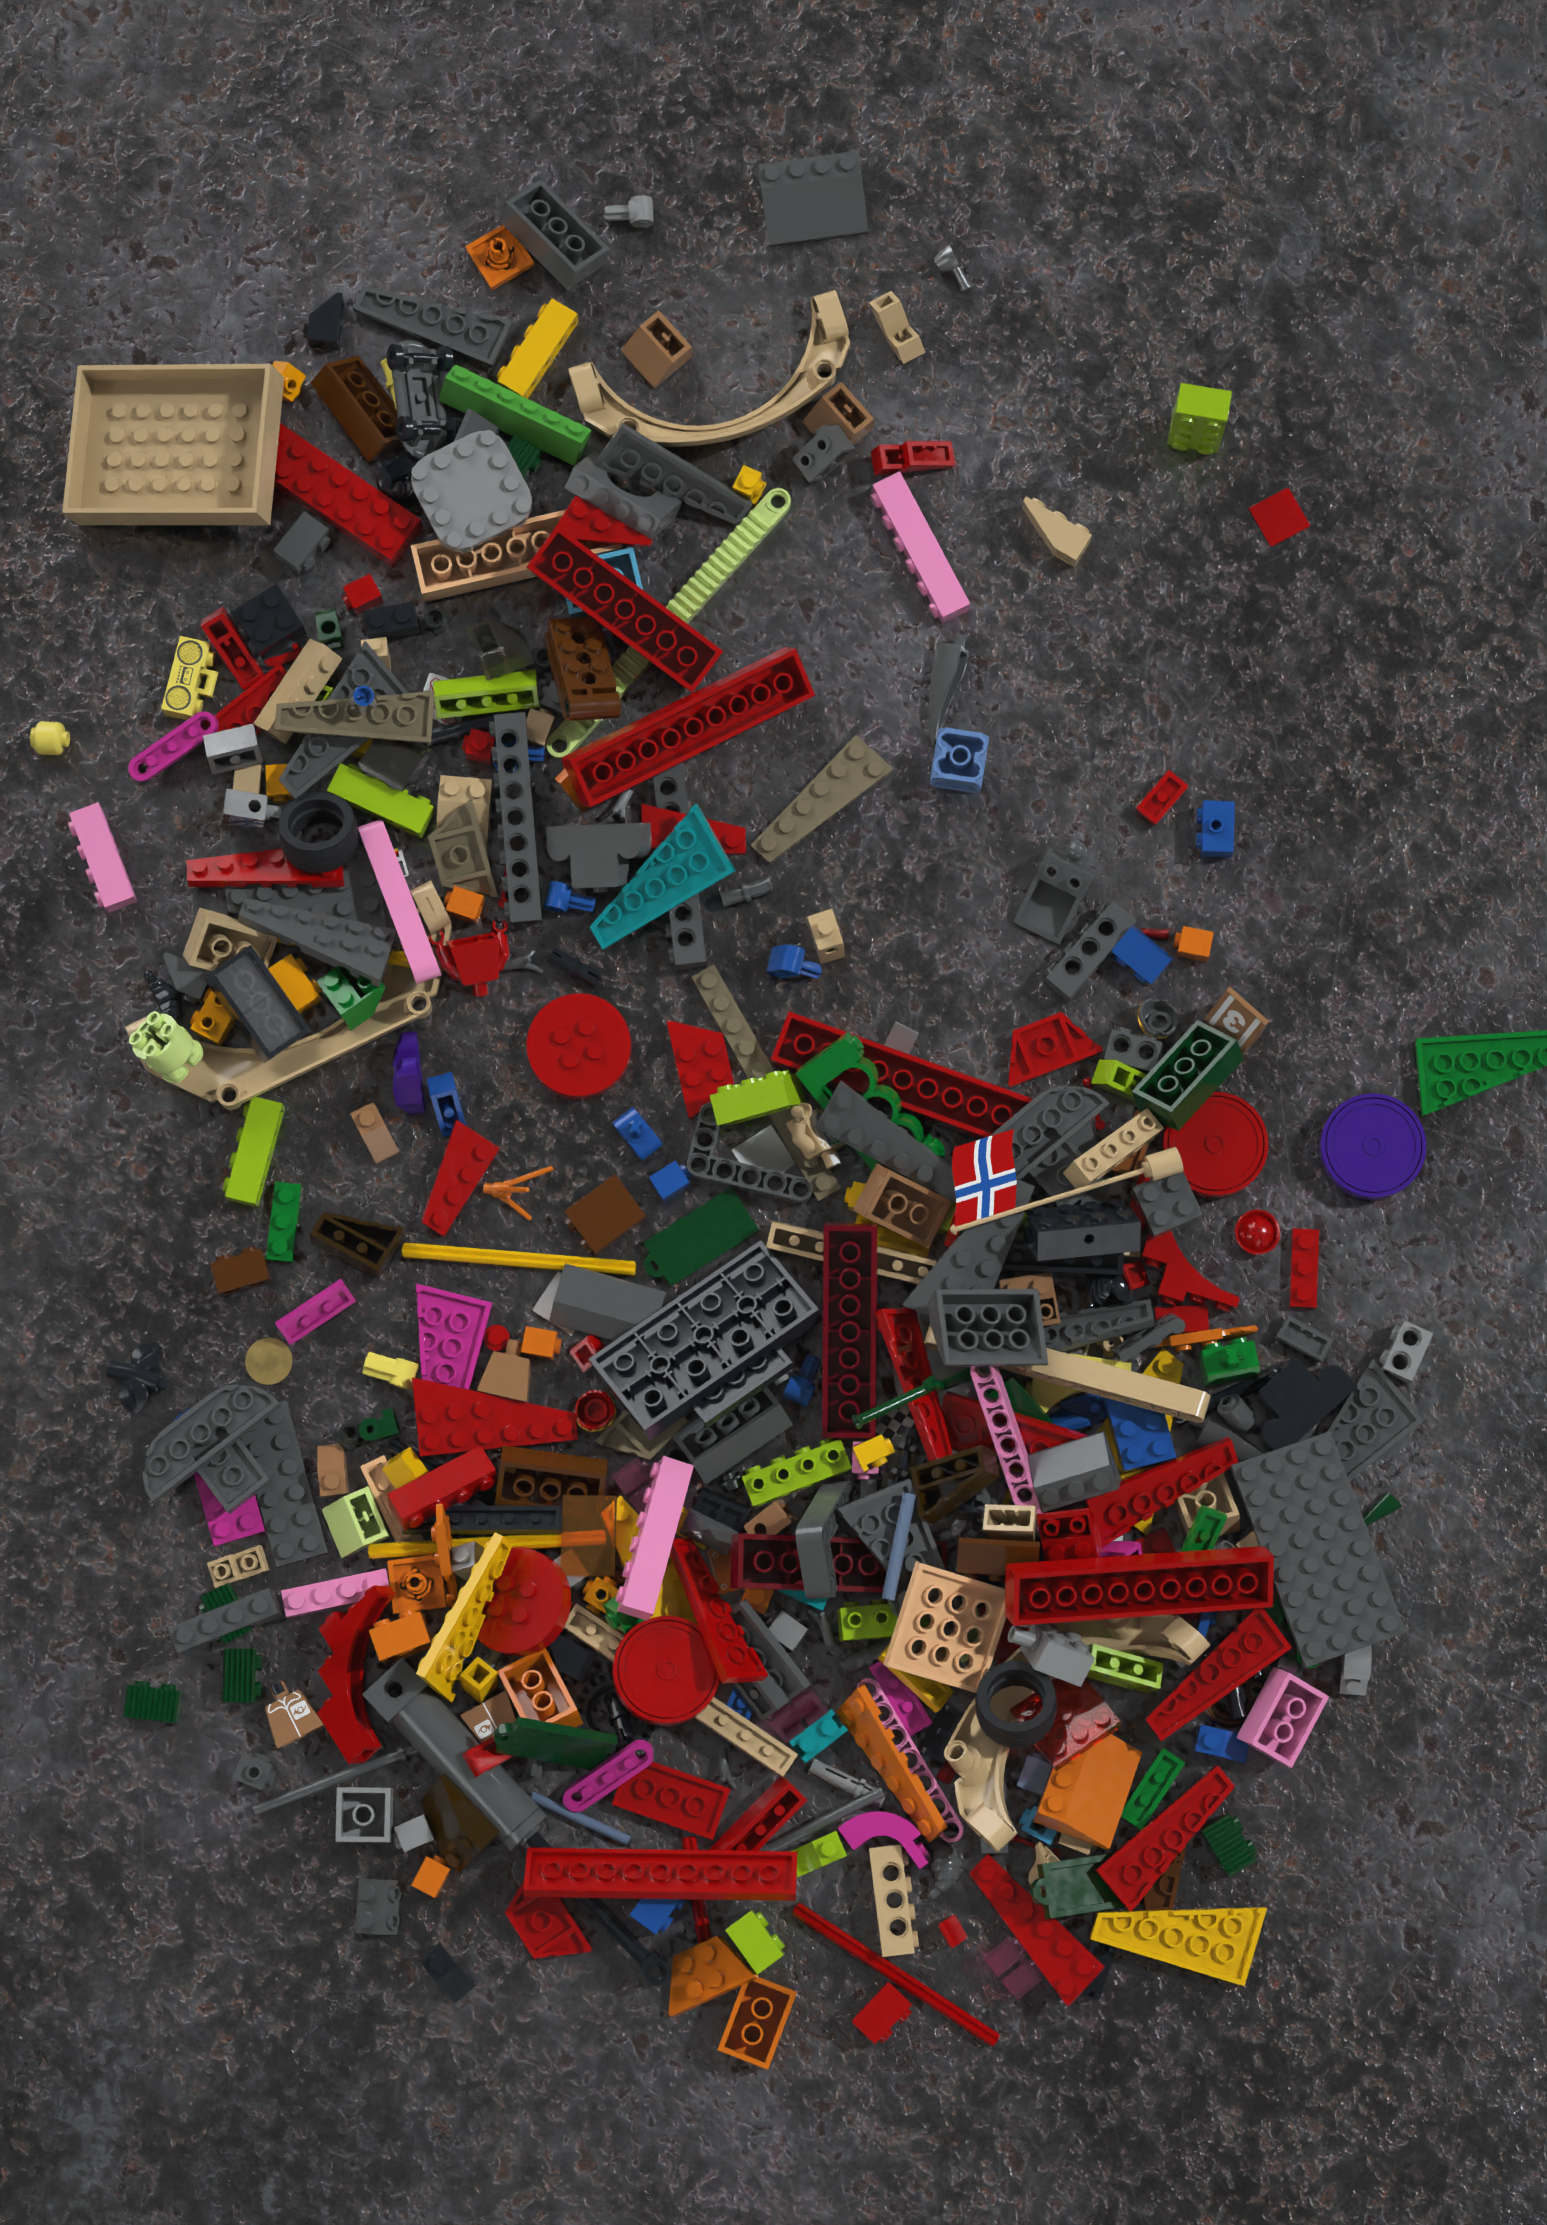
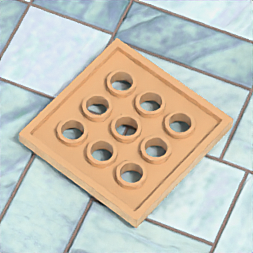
M916 1561L883 1665L976 1693L981 1679L989 1672L1006 1619L1005 1589ZM937 1588L939 1597L936 1601L930 1602L928 1594L930 1590ZM960 1595L962 1597V1605L958 1609H953L952 1600L955 1596ZM984 1602L986 1611L982 1616L977 1617L975 1613L976 1606ZM929 1614L931 1622L926 1628H922L920 1626V1619L923 1615ZM952 1621L954 1623V1630L951 1634L945 1635L943 1631L944 1625ZM976 1628L978 1636L975 1641L969 1642L967 1634L971 1629ZM916 1640H921L922 1649L919 1653L914 1654L912 1652V1644ZM944 1647L946 1649V1656L941 1661H937L935 1653L938 1648ZM968 1654L969 1664L961 1668L959 1666V1659L962 1655Z

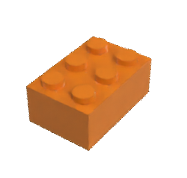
M411 1609L400 1613V1619L391 1621L387 1618L374 1623V1628L369 1630L379 1661L389 1664L429 1649L434 1636L426 1615Z
M546 1648L538 1653L525 1656L497 1671L520 1717L571 1727H578L584 1724Z
M762 1977L742 1985L717 2050L768 2070L797 1991Z

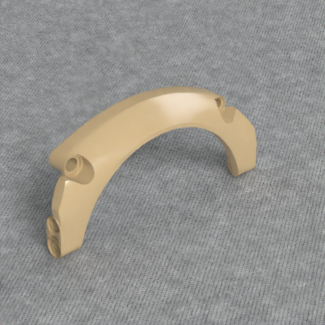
M836 290L811 297L812 325L808 345L801 363L783 389L757 410L740 418L713 425L692 426L665 422L638 411L618 397L599 375L593 362H588L568 368L574 393L585 423L608 438H612L621 423H624L662 447H685L739 438L785 418L807 404L826 388L831 387L835 383L836 372L841 370L850 348L849 331ZM821 372L831 373L827 378L820 377L818 374Z
M1172 1614L1052 1623L1059 1628L1058 1630L1063 1632L1067 1630L1076 1632L1082 1637V1642L1087 1646L1097 1644L1136 1656H1157L1191 1665L1210 1646L1209 1642L1200 1632L1180 1616H1173ZM1020 1648L1005 1661H1025L1029 1663ZM1047 1674L1054 1688L1064 1681ZM1010 1686L1001 1689L992 1696L990 1709L999 1719L1006 1722L1023 1723L1032 1709L1041 1701V1698L1033 1690L1026 1687ZM975 1697L957 1725L944 1750V1756L960 1776L954 1782L960 1815L977 1835L996 1852H999L1018 1833L1008 1815L1003 1791L1004 1770L1010 1747L1008 1748L993 1742L983 1732L976 1715Z

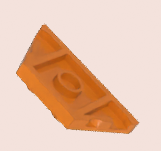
M722 1936L710 1938L673 1956L669 2016L676 2017L759 1977L754 1970H750L742 1962L743 1958L731 1949L730 1944Z

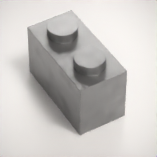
M254 724L203 735L212 775L263 763Z

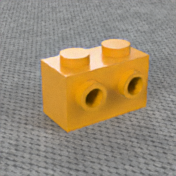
M209 988L203 997L204 1005L200 1011L197 1010L190 1020L192 1025L190 1029L194 1034L217 1046H222L235 1022L211 988Z

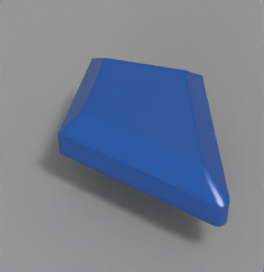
M1084 1394L1062 1401L1059 1404L1062 1408L1087 1418L1091 1428L1107 1417L1103 1398L1094 1394Z
M1065 1408L1048 1415L1055 1425L1071 1430L1090 1425L1087 1418Z

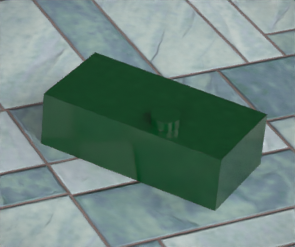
M1197 1020L1132 1090L1138 1111L1142 1112L1148 1108L1159 1122L1179 1131L1244 1060L1238 1041Z

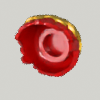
M590 1390L577 1400L574 1412L579 1426L587 1431L597 1432L606 1429L614 1422L616 1406L614 1400L604 1391Z

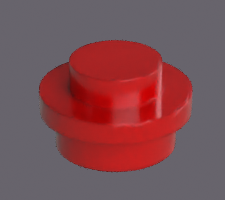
M501 1325L488 1327L483 1337L486 1347L492 1351L505 1349L508 1339H510L509 1332Z

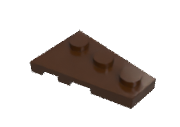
M1186 1847L1175 1857L1167 1870L1160 1875L1152 1885V1888L1143 1897L1144 1911L1173 1910Z

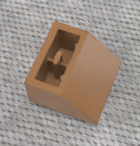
M659 310L638 327L621 350L622 354L654 389L693 357L692 346Z
M842 382L826 393L802 421L814 437V432L821 426L838 424L852 445L874 429V418Z
M1051 1272L999 1280L998 1289H1038L1043 1326L1061 1323Z

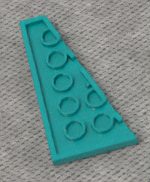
M697 803L692 806L688 814L675 826L665 841L657 847L630 882L622 888L618 896L590 926L602 949H606L736 872Z

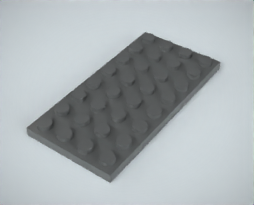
M1331 1431L1231 1465L1230 1469L1259 1546L1265 1547L1274 1555L1273 1585L1304 1668L1406 1633Z

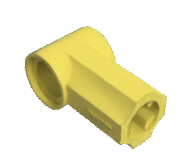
M369 1352L362 1373L373 1378L388 1381L389 1384L411 1390L412 1377L415 1378L419 1365L400 1358L395 1360Z

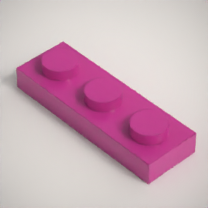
M339 1279L276 1321L275 1324L291 1345L355 1303L356 1300L342 1279Z
M881 1661L869 1667V1670L880 1685L910 1737L932 1724L916 1694L883 1665Z

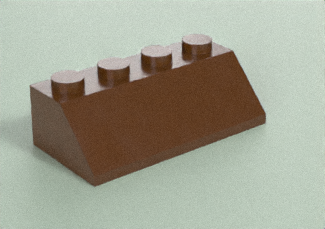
M359 355L326 363L310 384L368 462L385 458L401 447L402 443L398 440L396 433L398 415L395 404Z
M503 1446L494 1506L562 1505V1516L600 1521L608 1460Z

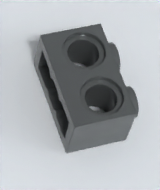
M1118 1027L1117 1030L1112 1029L1103 1060H1117L1144 1074H1148L1158 1062L1163 1042L1157 1041L1158 1039L1155 1036L1152 1037L1149 1034H1143L1142 1037L1133 1035V1031L1126 1028ZM1122 1041L1127 1045V1051L1119 1053L1114 1049L1113 1044ZM1148 1048L1151 1050L1153 1057L1145 1060L1140 1057L1139 1050Z

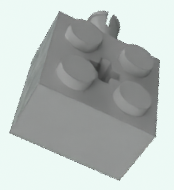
M1052 1623L1033 1624L1029 1631L1017 1626L1011 1627L1008 1633V1641L1021 1646V1651L1034 1670L1074 1685L1082 1686L1095 1658L1088 1650L1089 1647L1082 1642V1637L1071 1630L1066 1632L1058 1630L1059 1628Z

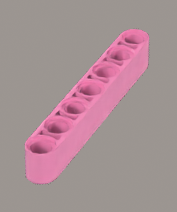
M379 819L357 827L416 984L441 976L436 958L383 820Z
M971 1366V1377L1014 1505L1036 1506V1514L1047 1513V1511H1042L1034 1489L1028 1454L999 1367L989 1366L990 1372L984 1374L978 1370L977 1366ZM986 1389H995L999 1397L994 1399L988 1397ZM997 1413L1005 1415L1007 1422L998 1423L994 1415ZM1005 1438L1012 1439L1015 1442V1447H1005L1002 1440ZM1018 1463L1022 1465L1024 1472H1014L1011 1469V1464ZM1019 1489H1029L1032 1496L1030 1498L1021 1496ZM1038 1523L1036 1524V1532L1039 1531Z
M863 1679L859 1682L857 1688L866 1683L872 1684L876 1689V1694L872 1697L878 1707L884 1706L889 1710V1718L882 1722L885 1729L899 1730L903 1734L902 1743L895 1745L899 1752L904 1751L905 1754L913 1753L916 1756L917 1764L913 1768H909L910 1772L918 1775V1777L926 1776L930 1779L931 1786L926 1792L932 1801L939 1799L944 1803L945 1809L940 1814L946 1824L952 1822L958 1826L956 1837L948 1838L944 1835V1832L939 1836L946 1842L958 1841L963 1835V1826L880 1685L873 1679Z

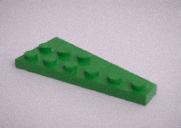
M1547 1030L1416 1038L1415 1050L1421 1117L1547 1067Z

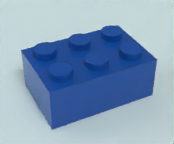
M1102 1397L1122 1473L1166 1463L1176 1458L1165 1414Z

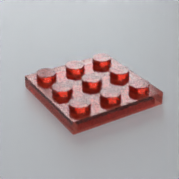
M1058 1678L1052 1680L1057 1697L1056 1718L1049 1733L1038 1743H1035V1745L1055 1771H1058L1122 1727L1121 1721L1086 1678L1081 1687ZM1034 1692L1009 1710L1017 1723H1023L1032 1720L1041 1712L1043 1701Z

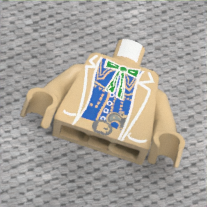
M800 1103L799 1106H794L791 1109V1114L795 1118L786 1123L792 1134L793 1143L801 1149L804 1156L809 1160L821 1156L827 1169L841 1164L836 1150L846 1144L815 1127L824 1109L819 1108L812 1111V1107L808 1103Z

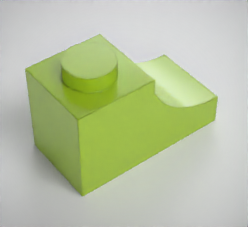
M837 1831L792 1850L797 1851V1877L847 1856Z

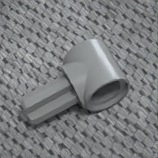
M635 196L628 201L629 205L606 206L604 209L606 221L630 220V224L637 228L650 227L654 224L653 199L650 196Z

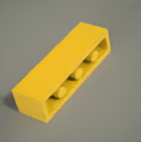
M551 299L548 305L543 304L537 315L539 317L534 325H529L524 334L525 340L521 346L517 345L510 355L511 361L507 367L503 366L499 370L496 377L498 385L527 399L579 323L578 313L554 299Z

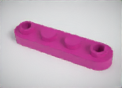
M198 712L135 756L129 763V774L133 779L141 782L151 780L204 743L203 735L216 733L219 728L218 719L209 712ZM205 721H209L210 726L207 730L203 729V723ZM146 764L147 771L142 774L140 768Z
M635 1740L574 1781L564 1791V1806L572 1812H581L644 1770L653 1761L654 1750L652 1745L645 1740ZM639 1749H641V1750H643L645 1753H644V1754H638L636 1751L639 1750ZM579 1793L581 1797L576 1798L572 1794Z

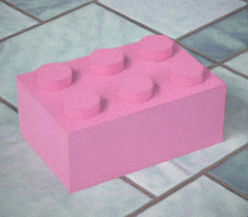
M1273 1667L1236 1738L1276 1762L1292 1768L1329 1696L1291 1673Z

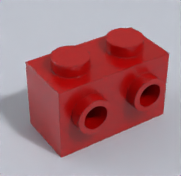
M888 1981L856 2014L851 2022L874 2044L878 2041L883 2044L893 2033L890 2028L896 2021L902 2024L912 2013L909 2009L912 2004Z

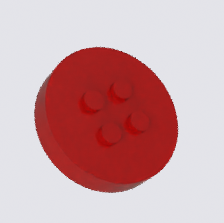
M574 993L552 1000L537 1013L527 1035V1055L535 1076L551 1092L569 1099H589L609 1091L623 1077L631 1058V1038L624 1018L609 1002L590 994Z
M1214 1092L1179 1131L1166 1125L1162 1138V1151L1173 1147L1177 1148L1183 1163V1172L1193 1194L1206 1198H1224L1241 1192L1256 1179L1267 1158L1268 1135L1262 1118L1248 1102L1229 1093Z
M511 1548L501 1576L493 1581V1598L491 1602L486 1601L482 1610V1614L486 1616L477 1639L492 1650L509 1656L521 1657L540 1652L560 1635L570 1613L571 1590L564 1571L553 1559L529 1548Z
M675 1616L653 1617L634 1626L620 1642L612 1667L614 1688L625 1708L638 1719L658 1726L679 1725L697 1717L712 1701L720 1681L699 1626L689 1620Z

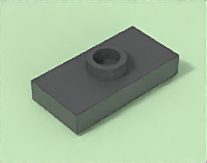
M1290 1315L1286 1316L1275 1337L1276 1340L1319 1363L1323 1362L1334 1342V1339Z

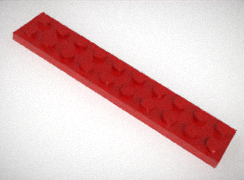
M527 1848L523 1893L524 1897L796 1901L797 1851Z

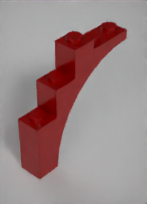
M1144 1173L1140 1174L1135 1186L1151 1180L1150 1177L1146 1178ZM1132 1197L1130 1207L1141 1221V1231H1144V1228H1146L1145 1223ZM1148 1232L1140 1259L1145 1260V1265L1152 1268L1160 1269V1266L1165 1267L1156 1297L1161 1298V1303L1176 1307V1303L1180 1305L1183 1303L1186 1295L1189 1296V1301L1204 1305V1302L1215 1304L1214 1309L1226 1313H1229L1230 1310L1235 1311L1240 1297L1219 1289L1203 1278L1187 1261L1177 1246L1172 1232L1153 1240Z
M371 1586L365 1591V1596L358 1603L350 1606L347 1612H332L326 1617L324 1624L319 1628L334 1654L328 1656L324 1661L325 1664L318 1670L333 1696L324 1701V1706L317 1712V1715L348 1764L365 1763L382 1747L372 1729L366 1710L365 1697L362 1695L364 1693L363 1667L370 1639L369 1630L374 1628L373 1624L377 1622L383 1609L396 1595L391 1586Z

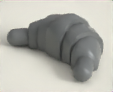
M922 1835L918 1838V1842H922L931 1854V1869L934 1872L935 1880L933 1887L927 1892V1897L930 1900H935L959 1879L961 1859L958 1857L954 1845H950L939 1838L929 1843L925 1836Z

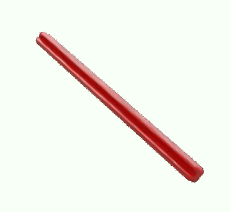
M797 1903L792 1910L794 1917L985 2043L994 2046L999 2040V2033L803 1904Z

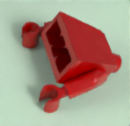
M494 920L490 927L491 933L446 941V945H443L444 934L439 931L441 938L439 942H434L431 935H429V943L433 948H436L435 953L441 967L452 979L459 980L463 986L472 985L473 996L480 997L488 994L487 981L499 978V972L504 969L509 958L508 938L504 934L508 928V923L505 920L502 922V930L496 928Z

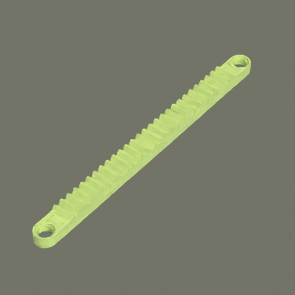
M775 488L769 491L757 506L749 512L748 516L743 518L740 525H737L728 538L722 542L721 546L715 550L714 554L709 556L708 560L702 564L701 568L695 572L694 576L688 580L680 592L675 594L674 598L668 602L666 608L688 624L786 515L791 506L789 493L782 488ZM781 496L785 499L786 503L782 508H775L771 505L772 498ZM630 646L612 666L617 686L615 692L619 694L620 699L652 664ZM565 719L547 740L548 754L555 760H561L562 757L574 752L602 719L567 721ZM557 740H563L567 744L566 750L562 753H557L552 749L553 743Z

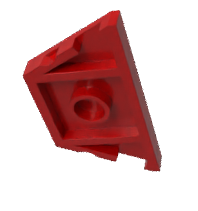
M1062 1012L1015 1029L1012 1032L1008 1078L1009 1089L1101 1054L1103 1049L1100 1045L1094 1043L1082 1029L1076 1027Z
M667 1021L688 1119H693L704 1104L711 1103L710 1095L718 1093L717 1088L730 1084L734 1085L723 1033Z
M523 1881L505 1914L532 1957L535 1959L592 1951V1947L561 1898L524 1897Z

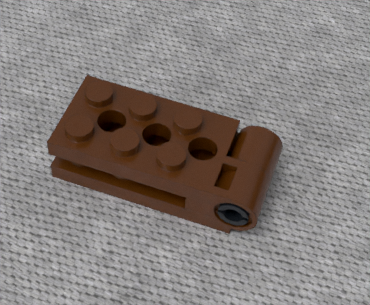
M591 617L548 619V632H545L544 643L564 719L567 721L619 718L621 711L619 694L615 692L617 686L601 625Z

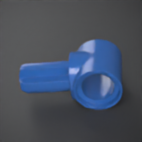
M550 881L543 907L559 913H566L569 907L593 912L596 899L573 893V888L568 884Z
M807 1354L798 1375L790 1377L782 1397L807 1408L816 1387L812 1381L821 1363V1359L812 1354Z

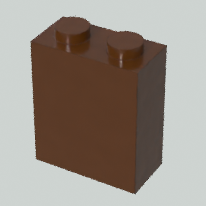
M615 1174L564 1211L567 1216L564 1222L572 1233L576 1230L583 1238L579 1241L588 1254L593 1251L596 1257L647 1220L644 1212Z

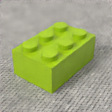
M789 1070L767 1073L765 1077L746 1079L741 1081V1084L733 1086L732 1084L717 1088L718 1093L710 1095L717 1126L738 1124L791 1109L794 1106H799L800 1103H806L800 1079L796 1074H789Z
M750 1910L726 1928L725 1931L758 1975L784 1955L782 1949L785 1945L776 1933L771 1936L765 1928L769 1923L760 1911L755 1914L753 1910Z

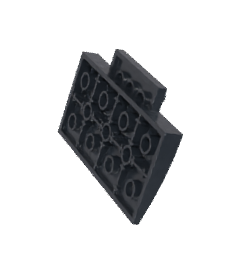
M760 1240L588 1360L645 1436L651 1440L691 1411H694L708 1428L795 1368L793 1362L784 1353L782 1348L823 1319L818 1307Z

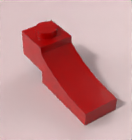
M906 441L903 444H879L870 451L874 476H891L899 471L902 474L922 470L951 469L955 466L952 441Z

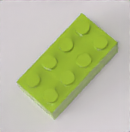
M1181 383L1172 414L1167 445H1172L1177 450L1196 449L1199 453L1206 455L1213 454V452L1218 453L1228 420L1232 391Z

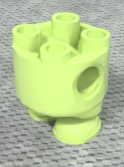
M157 1011L150 1013L147 1019L140 1024L138 1029L129 1038V1043L132 1045L135 1055L144 1060L150 1069L160 1073L162 1078L169 1083L181 1082L189 1073L188 1068L184 1065L185 1062L193 1067L203 1056L201 1044L193 1040L185 1028L179 1026L173 1017L167 1014H160Z

